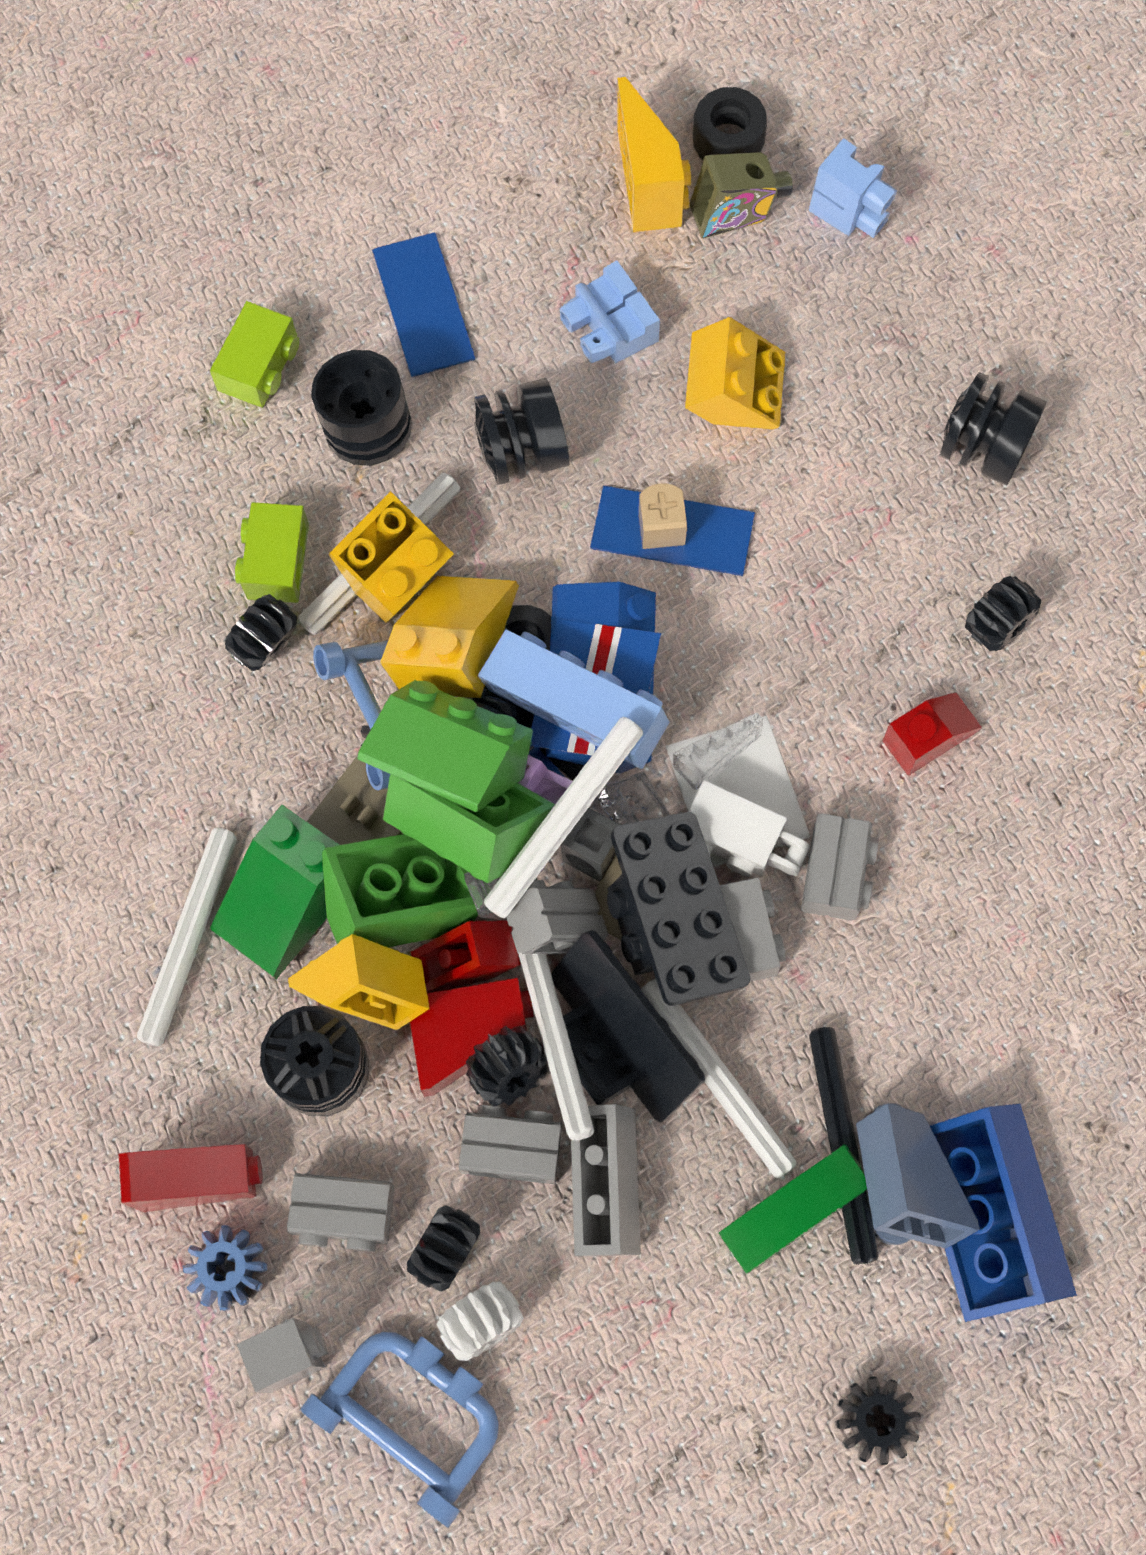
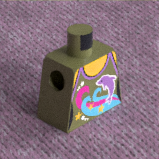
M762 152L705 156L689 203L701 238L761 223L766 219L773 199L787 197L792 194V178L788 171L773 173L767 156Z

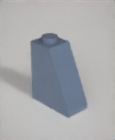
M887 1103L878 1106L873 1113L856 1123L874 1230L945 1249L979 1230L978 1221L924 1114L903 1108L899 1104Z

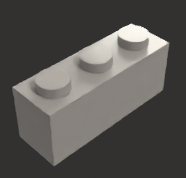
M617 1104L588 1106L594 1133L592 1136L579 1141L571 1140L574 1256L641 1255L635 1108Z

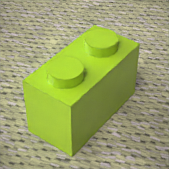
M246 301L210 369L217 391L263 408L269 395L273 396L277 392L281 383V372L287 360H293L298 351L300 340L297 336L293 319Z
M251 502L249 518L244 517L241 523V542L245 544L243 558L238 557L235 565V581L237 584H241L247 600H257L264 595L271 594L277 600L281 599L283 602L299 603L309 522L303 506Z

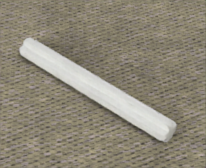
M445 472L441 473L407 508L426 525L460 491V486L451 475ZM342 573L298 617V621L303 628L313 635L318 634L357 595Z
M621 717L484 899L485 906L494 914L502 918L508 916L642 737L643 730L635 722L626 717Z
M214 828L211 831L137 1033V1038L145 1044L161 1046L165 1040L237 841L235 834L227 829Z
M518 953L566 1132L572 1141L588 1138L593 1135L594 1127L546 954Z
M656 978L644 985L641 989L643 994L659 1015L666 1020L670 1029L688 1053L695 1058L705 1075V1084L773 1176L781 1178L794 1169L796 1166L794 1157L681 1005L669 1006L663 1001Z

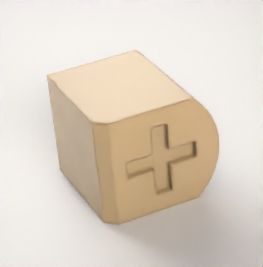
M659 483L647 487L640 493L639 523L643 549L685 545L687 521L683 490L677 486Z

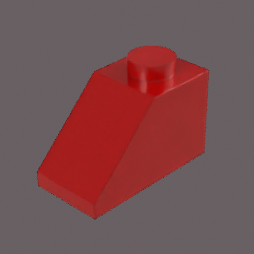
M954 692L926 700L891 722L882 741L905 773L910 776L980 731L982 726L959 695Z
M468 921L411 951L412 957L422 961L427 994L490 980L521 965L511 934L513 931L512 926H509L508 921Z

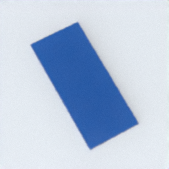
M436 233L372 249L411 377L476 360Z
M603 486L590 549L743 576L755 512L684 500L687 521L685 545L643 549L639 523V495L641 492Z

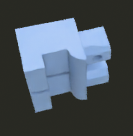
M843 138L819 166L809 211L847 236H850L855 228L858 227L874 238L888 221L890 213L886 210L893 202L897 190L881 180L885 166L873 164L866 168L854 159L857 147Z
M617 260L603 268V276L588 285L585 283L575 285L576 297L560 307V319L569 332L572 333L587 324L592 329V332L580 338V346L590 363L610 356L616 364L659 342L660 319L640 291L637 292V287Z

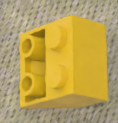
M731 317L692 332L685 408L713 425L772 430L779 428L786 352Z
M391 491L329 553V556L352 590L385 623L454 555Z
M354 934L342 939L337 945L317 959L310 961L304 968L288 978L290 988L327 1007L398 1030L429 1009L422 961Z

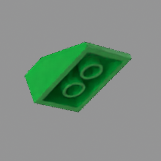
M281 805L252 839L210 929L277 980L327 919L322 852L324 848L338 846L339 844L284 805Z

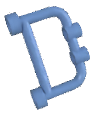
M388 640L341 649L337 642L316 645L313 652V660L317 674L322 680L345 676L371 730L381 709L359 664L381 660ZM366 763V772L371 786L375 790L388 788L390 774Z
M380 1332L372 1335L357 1348L322 1397L318 1398L312 1393L300 1408V1411L329 1434L333 1432L342 1418L351 1423L429 1485L417 1504L449 1528L461 1511L454 1505V1502L491 1452L498 1438L499 1421L495 1409L478 1393L483 1383L461 1366L455 1374L439 1363L444 1353L421 1336L417 1343L414 1344L411 1340L396 1332ZM383 1352L396 1354L473 1414L478 1420L479 1432L477 1437L450 1475L348 1396L351 1389L378 1354Z

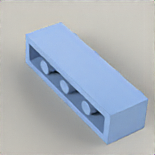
M506 629L478 674L487 689L597 747L600 746L621 717L629 718L643 730V735L624 761L643 769L670 723L661 707L663 703L657 697L644 690H639L637 694H634L622 688L623 682L606 671L600 670L598 674H595L583 668L585 664L566 651H561L557 655L545 649L546 644L528 632H523L519 636Z

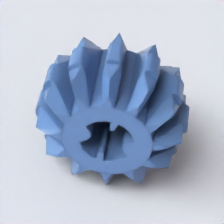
M223 1225L219 1231L218 1241L210 1231H205L202 1233V1240L206 1248L203 1250L194 1245H190L188 1248V1252L198 1257L197 1264L184 1265L183 1272L190 1275L198 1274V1277L189 1283L187 1289L190 1293H197L205 1289L200 1301L203 1306L210 1307L218 1297L219 1309L229 1311L232 1305V1294L240 1305L245 1306L249 1303V1296L244 1288L248 1286L256 1291H261L263 1288V1284L258 1280L252 1279L253 1272L267 1271L268 1264L261 1261L253 1262L252 1259L260 1255L264 1248L260 1243L247 1246L250 1239L248 1231L242 1229L233 1239L231 1227ZM229 1255L227 1260L236 1264L235 1271L227 1272L226 1280L222 1281L224 1276L216 1273V1265L224 1264L225 1256Z

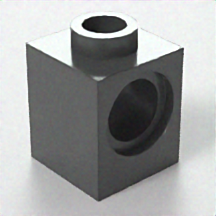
M588 808L561 844L563 862L600 882L616 854L611 840V832L620 824Z

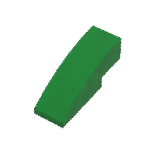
M843 1145L764 1199L718 1234L744 1272L748 1274L865 1192L867 1185L864 1170L848 1147Z

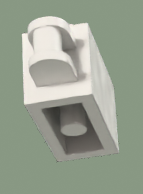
M703 780L688 811L695 814L698 819L709 855L712 853L728 860L726 866L729 869L747 877H750L752 873L762 876L767 865L786 874L797 876L811 847L804 840L783 831L787 821L786 817ZM777 843L789 848L785 858L773 853Z

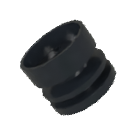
M350 350L335 355L321 366L313 379L311 397L328 446L338 458L353 465L372 466L388 461L402 451L410 438L412 419L398 370L390 360L371 350Z
M978 372L969 387L961 393L944 429V440L940 456L950 460L959 443L966 446L959 463L963 467H966L972 461L977 452L985 454L981 475L1007 486L1036 429L1047 401L1021 390L1008 407L1001 404L1005 383L998 381L990 397H985L982 394L989 376Z
M546 378L518 385V406L511 407L503 390L495 391L496 412H492L485 394L474 397L476 410L474 426L484 462L493 473L497 485L509 482L506 464L508 462L512 463L518 480L525 478L526 457L532 456L541 473L570 465L561 416L553 391Z
M301 1006L284 1013L269 1027L261 1044L260 1066L266 1083L290 1108L307 1116L328 1117L346 1110L361 1096L368 1081L369 1057L363 1041L340 1013L324 1006ZM312 1048L319 1054L318 1060L320 1062L313 1068L306 1062L308 1059L305 1054Z

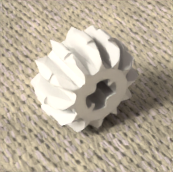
M491 1282L474 1292H470L463 1299L456 1301V1304L445 1310L436 1325L447 1349L452 1351L456 1359L468 1361L474 1356L477 1357L486 1350L491 1349L508 1335L515 1332L516 1328L521 1325L524 1317L514 1295L507 1290L504 1284L501 1282Z

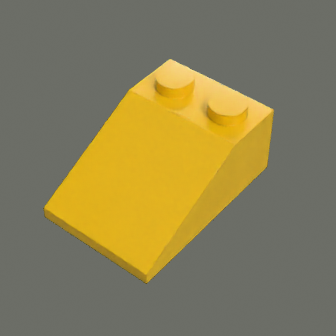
M618 77L617 132L633 232L682 227L683 210L689 209L688 186L691 185L689 160H681L679 143L626 77Z
M437 576L394 624L381 658V665L398 689L414 680L427 681L436 685L438 690L453 696L481 698L485 685L478 674L503 634L519 587L517 581Z

